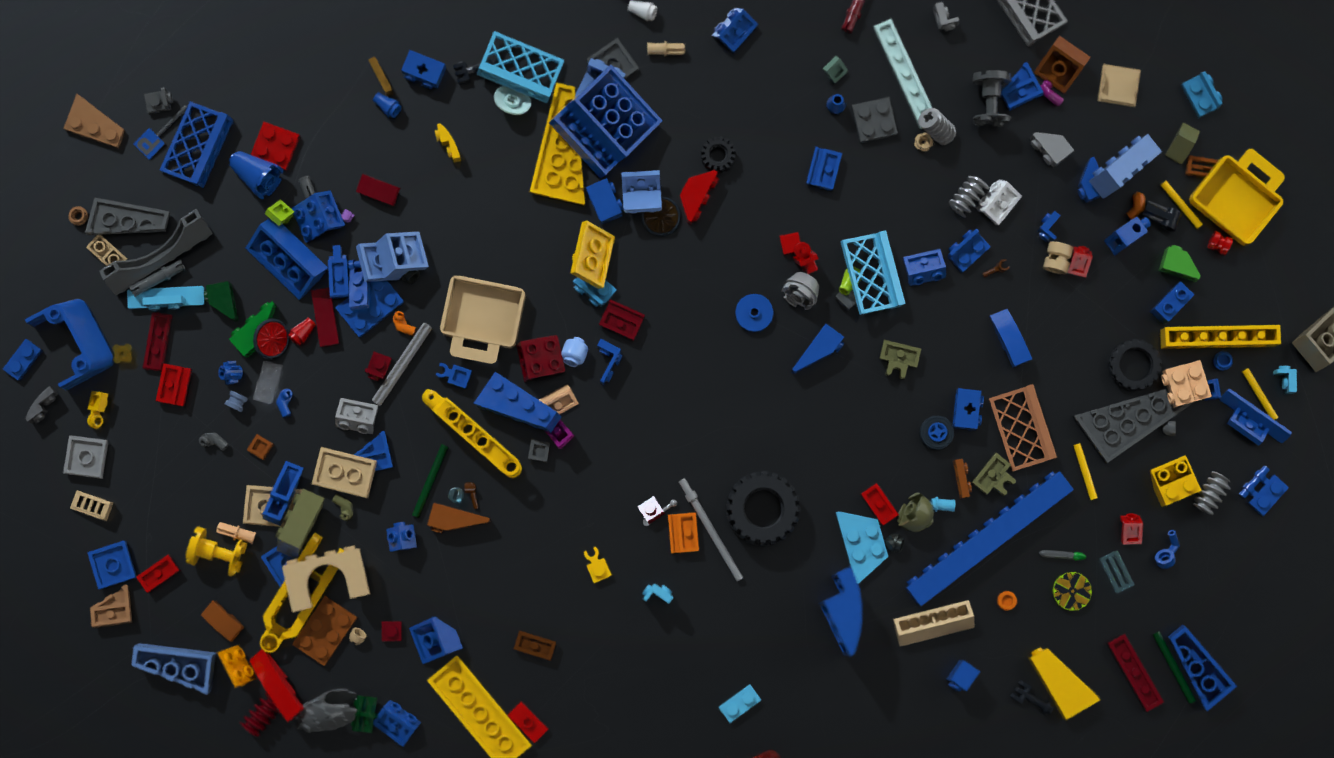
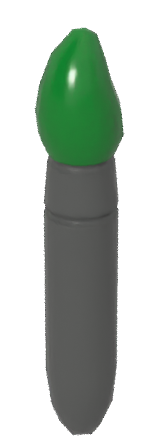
M1042 550L1039 552L1040 556L1046 558L1073 559L1075 561L1086 559V555L1081 552L1072 553L1053 550Z

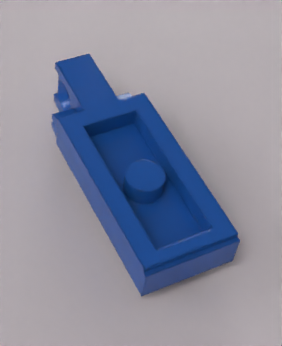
M334 245L333 256H329L328 260L330 298L349 297L348 260L346 255H342L341 245Z

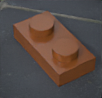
M963 459L954 460L953 465L960 499L970 497L969 493H972L970 481L967 482L966 474H968L967 463H963Z

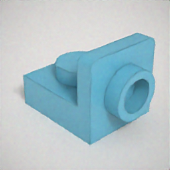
M1279 366V369L1273 371V375H1284L1285 378H1282V389H1285V394L1297 392V369H1291V366Z

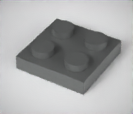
M889 97L852 105L860 143L898 134Z

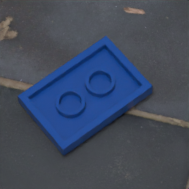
M388 281L370 282V308L352 311L349 308V297L335 308L360 338L402 305L404 301Z

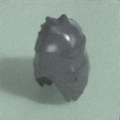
M334 689L310 702H306L303 705L305 709L295 717L297 729H304L309 733L322 732L324 730H336V728L353 722L357 709L350 708L349 705L354 703L353 699L357 696L356 693L348 691V689Z

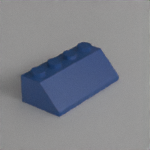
M270 218L258 226L245 247L299 300L318 283L328 269L283 224L278 226Z

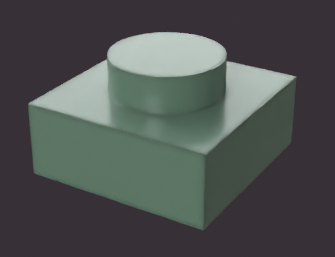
M837 56L823 68L833 83H836L848 72L841 59Z

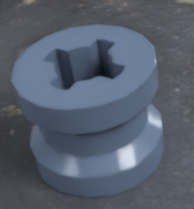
M231 390L229 400H226L224 404L242 412V406L248 401V398Z

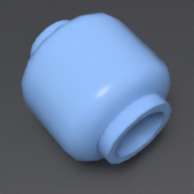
M574 337V339L566 340L561 351L565 364L572 367L583 364L588 353V346L584 343L583 339Z

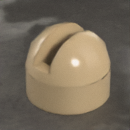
M353 628L349 635L350 642H355V645H360L366 638V633L360 628Z

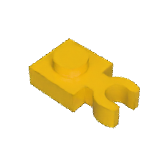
M594 547V556L590 557L587 551L584 552V556L591 561V564L586 566L593 582L597 583L612 575L605 559H598L599 551Z

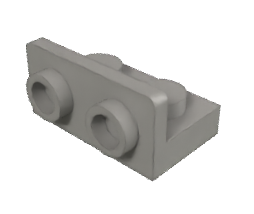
M340 398L335 415V426L342 430L373 434L378 405Z

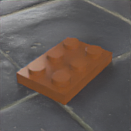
M324 596L292 645L325 666L358 617L327 596Z

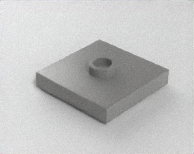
M69 435L63 474L103 479L108 440Z

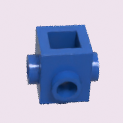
M405 522L394 523V527L386 529L390 552L417 547L413 524L405 525Z

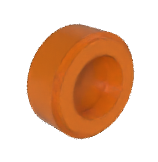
M1004 591L998 595L997 604L1002 610H1012L1017 604V597L1010 591Z

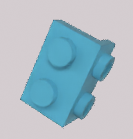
M655 583L653 586L648 585L642 593L645 596L643 598L645 602H647L652 593L668 604L673 599L671 590L664 585L660 588Z

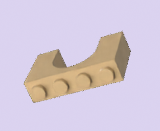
M354 545L343 548L344 552L336 553V550L324 552V557L317 558V554L305 557L306 561L298 562L297 559L286 561V565L282 566L292 612L313 607L308 587L309 577L317 567L325 564L336 566L343 572L350 599L370 594L360 548L356 549Z

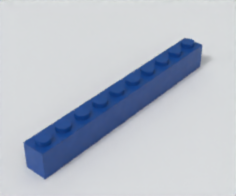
M1060 471L1049 473L1044 477L1045 482L1041 485L1036 483L1028 489L1030 491L1028 495L1024 497L1022 494L1014 500L1015 505L1011 508L1006 506L998 512L1000 516L995 520L993 518L987 520L983 524L985 527L982 530L978 531L976 529L968 535L969 540L965 543L960 541L952 547L954 551L949 555L947 552L937 559L939 562L936 565L932 566L930 564L922 570L923 575L919 578L915 575L907 581L908 586L905 589L919 607L925 604L1072 492L1074 489Z

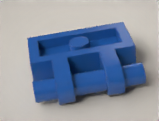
M1263 466L1260 471L1257 470L1249 483H1245L1242 487L1243 490L1239 493L1243 499L1248 495L1253 497L1248 504L1261 516H1264L1289 488L1276 475H1272L1268 479L1266 474L1270 470L1266 466ZM1261 482L1263 486L1257 492L1254 488Z

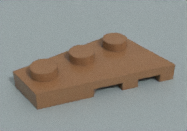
M76 94L63 129L119 148L125 130Z

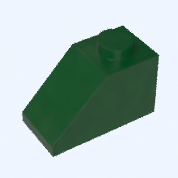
M226 281L206 285L207 291H204L206 303L209 302L212 307L233 321H238L232 284Z

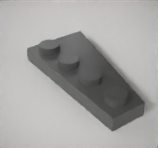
M94 198L85 233L86 235L166 232L170 212Z

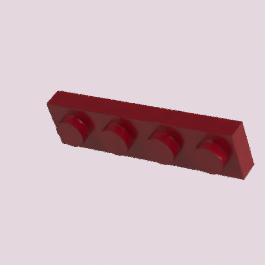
M1122 634L1108 642L1107 645L1144 710L1148 712L1164 703L1126 635Z

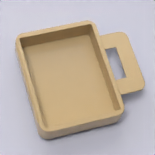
M453 276L450 279L440 325L443 335L453 337L450 354L455 357L493 364L497 361L499 347L513 348L517 342L526 298L524 290L514 286L464 276ZM469 340L488 344L487 351L463 347V341Z

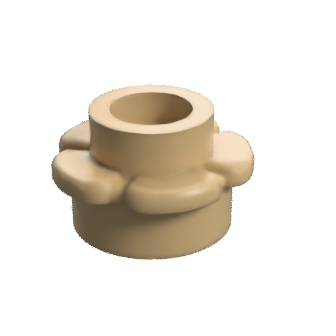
M918 134L915 137L916 142L914 144L918 150L921 149V151L925 152L932 147L933 140L929 134Z

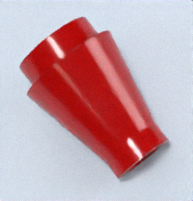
M308 317L292 328L288 337L298 346L301 343L304 344L316 324Z

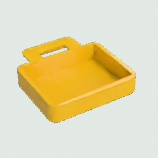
M1248 149L1239 161H1236L1229 155L1219 159L1190 195L1189 202L1239 244L1246 246L1256 239L1283 205L1282 197L1275 191L1284 181L1285 176L1254 149ZM1251 163L1271 178L1267 184L1247 169Z

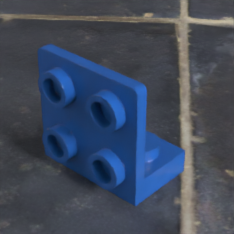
M331 190L314 193L292 208L295 211L294 216L306 243L328 230L338 229L345 225Z

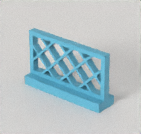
M494 31L477 75L547 103L564 60ZM495 38L502 40L505 47L496 49L494 45ZM517 46L521 48L523 54L514 57L510 48ZM508 50L511 58L502 62L498 53ZM495 54L499 63L495 65L487 63V58ZM536 54L541 61L532 64L528 55ZM525 57L529 66L520 69L516 60ZM553 61L558 63V67L555 70L549 71L546 63ZM513 62L516 71H506L504 65ZM542 64L546 73L537 76L533 67ZM531 69L534 78L528 80L523 77L522 72ZM548 76L551 82L550 87L541 85L539 79Z
M886 230L840 241L860 315L890 308L894 309L905 304ZM872 239L874 244L872 251L863 246L866 240ZM853 243L858 247L855 255L848 250L847 244ZM861 249L869 254L866 262L857 257ZM872 257L878 260L879 266L877 269L868 264ZM855 260L863 265L860 273L853 269ZM866 268L874 273L871 280L862 275ZM877 275L883 279L884 284L882 287L873 283ZM859 279L868 284L865 291L858 288L857 283ZM871 286L879 291L876 298L867 294ZM881 294L888 297V305L878 301ZM864 297L873 302L869 309H864L862 303Z

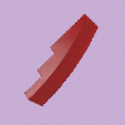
M261 649L249 660L266 692L287 722L293 720L305 709L294 694L296 692L286 681L288 677L268 652Z

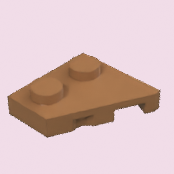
M128 585L122 586V589L113 595L110 594L102 602L90 608L93 628L132 623Z

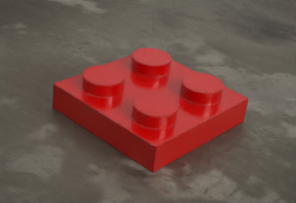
M263 122L251 155L277 164L287 171L300 135Z

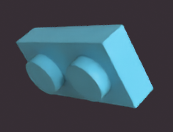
M749 684L720 705L719 709L731 723L760 702L761 699Z

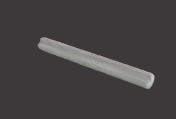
M427 323L421 325L373 397L372 401L378 406L382 405L432 330L430 325Z

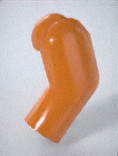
M1136 192L1132 196L1133 208L1126 213L1131 220L1145 210L1146 198L1143 193Z
M395 312L393 323L396 330L414 336L416 327L407 324L403 312Z

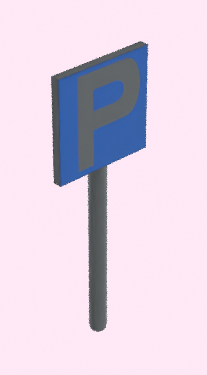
M183 106L157 134L148 128L134 143L149 160L165 145L159 137L187 109V106Z

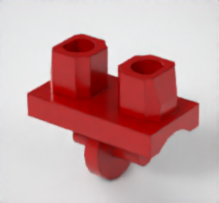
M806 242L797 243L794 247L796 256L793 259L795 263L800 265L807 274L817 271L818 268L815 260L818 259L817 254L811 250V247Z

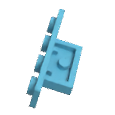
M203 286L150 288L137 295V297H134L131 290H127V305L129 309L149 308V310H160V307L180 309V306H199L205 304Z

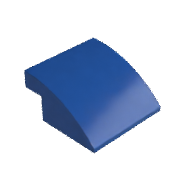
M610 65L568 103L549 124L597 176L602 178L618 162L627 157L663 120L619 72Z
M849 567L832 575L839 594L819 603L844 656L854 654L862 622L860 591L852 567Z

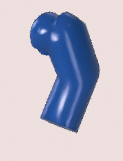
M288 388L283 389L276 400L282 418L291 415L288 404L293 396V392Z

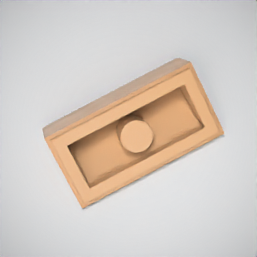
M568 384L539 399L559 414L579 404Z

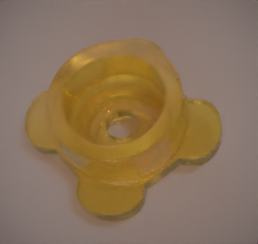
M130 344L123 346L114 345L113 351L115 356L113 361L115 363H120L121 361L131 362L132 346Z

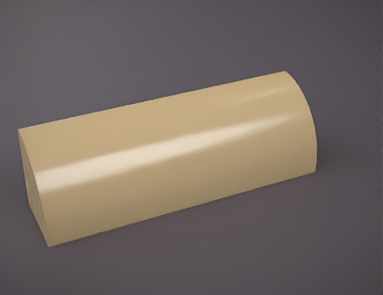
M969 600L894 619L899 646L974 628V614Z

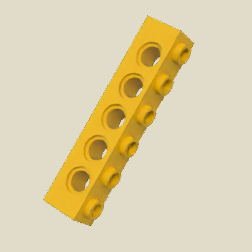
M1280 325L1164 327L1160 330L1161 349L1276 347L1281 344Z

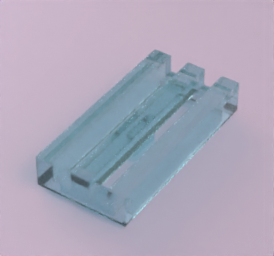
M1118 550L1099 558L1116 593L1134 586ZM1112 556H1115L1128 584H1125ZM1106 559H1109L1121 587H1118Z

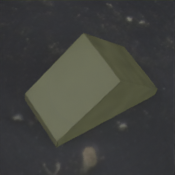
M1183 122L1165 156L1182 165L1194 147L1200 131Z

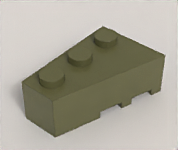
M305 489L302 490L301 494L297 493L293 501L295 506L292 511L288 510L284 519L287 522L284 527L279 528L276 534V538H278L277 551L297 560L300 556V550L303 544L307 542V536L312 526L314 527L324 505L323 497Z

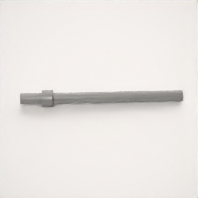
M685 478L680 480L679 484L686 494V500L692 504L735 580H741L743 578L742 574L699 503L695 490L692 491Z

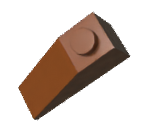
M433 503L427 525L432 527L431 531L442 533L443 530L451 531L490 523L491 519Z

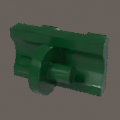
M357 695L354 702L355 709H357L354 715L356 717L351 722L353 731L372 733L374 718H377L378 715L375 714L377 698Z

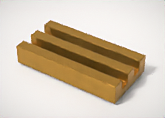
M376 57L369 59L384 92L388 97L393 95L394 92Z

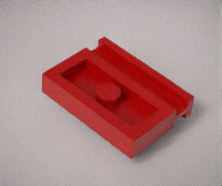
M163 363L156 401L184 407L192 369Z

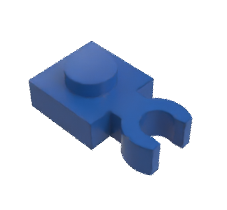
M439 364L440 367L445 368V372L443 374L436 373L437 377H449L447 383L463 389L467 388L472 370L453 365L452 369H449L446 364Z

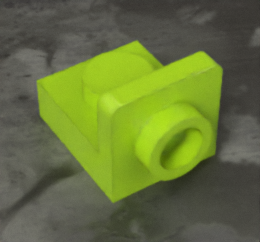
M280 199L266 210L265 215L280 226L281 224H288L295 211Z

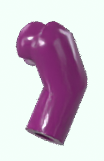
M1043 81L1040 87L1044 92V96L1055 105L1060 106L1064 99L1051 90L1053 87L1051 82Z

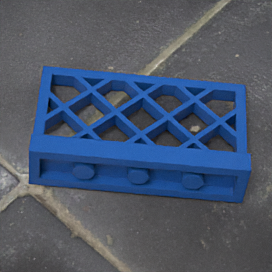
M190 101L160 171L204 189L233 119L228 114L214 111ZM193 108L199 109L201 116L192 120L190 114ZM212 115L217 116L216 122L209 126L206 118ZM203 120L206 128L196 131L194 123ZM191 125L194 133L185 137L183 130ZM208 132V140L201 143L198 135ZM196 137L198 145L189 149L186 141ZM183 142L186 150L177 154L176 146ZM200 149L202 153L200 158L193 160L191 152ZM188 154L190 163L181 166L179 158ZM176 159L178 168L172 171L168 170L169 162ZM190 166L194 169L191 178L186 177L183 171Z

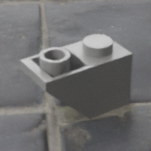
M1035 132L1030 138L1032 146L1037 151L1040 150L1044 155V161L1048 165H1052L1053 168L1074 151L1062 135Z

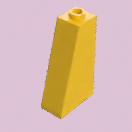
M1039 647L1031 652L1032 656L1028 659L1063 719L1067 720L1100 701L1099 697L1048 648L1042 650Z

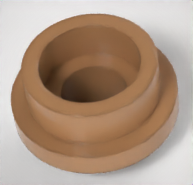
M77 206L70 210L68 217L72 224L80 226L86 223L88 213L83 207ZM78 213L82 214L81 219H76Z

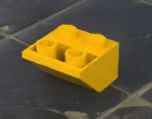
M1186 455L1150 470L1153 488L1161 507L1202 491Z

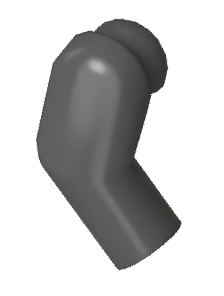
M206 433L199 438L201 446L216 445L221 451L225 450L229 445L217 433Z

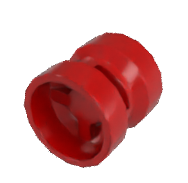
M1215 231L1210 238L1207 248L1218 250L1220 254L1225 256L1232 245L1233 238L1228 236L1224 238L1220 232Z

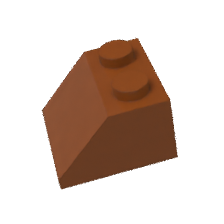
M1059 36L1034 73L1044 80L1051 82L1054 87L1065 94L1090 59V56Z

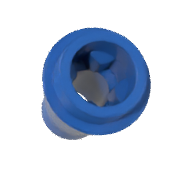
M380 92L373 98V102L379 106L387 117L395 118L400 113L402 106L399 104V101Z
M835 94L828 99L827 108L831 113L838 114L845 109L846 104L842 95Z

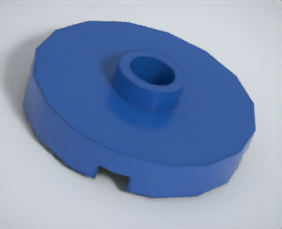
M746 295L737 304L735 311L736 320L746 331H762L772 321L773 307L763 295ZM751 310H757L758 314L753 316Z

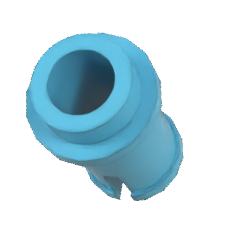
M938 497L931 498L934 512L938 510L955 511V500L938 499Z

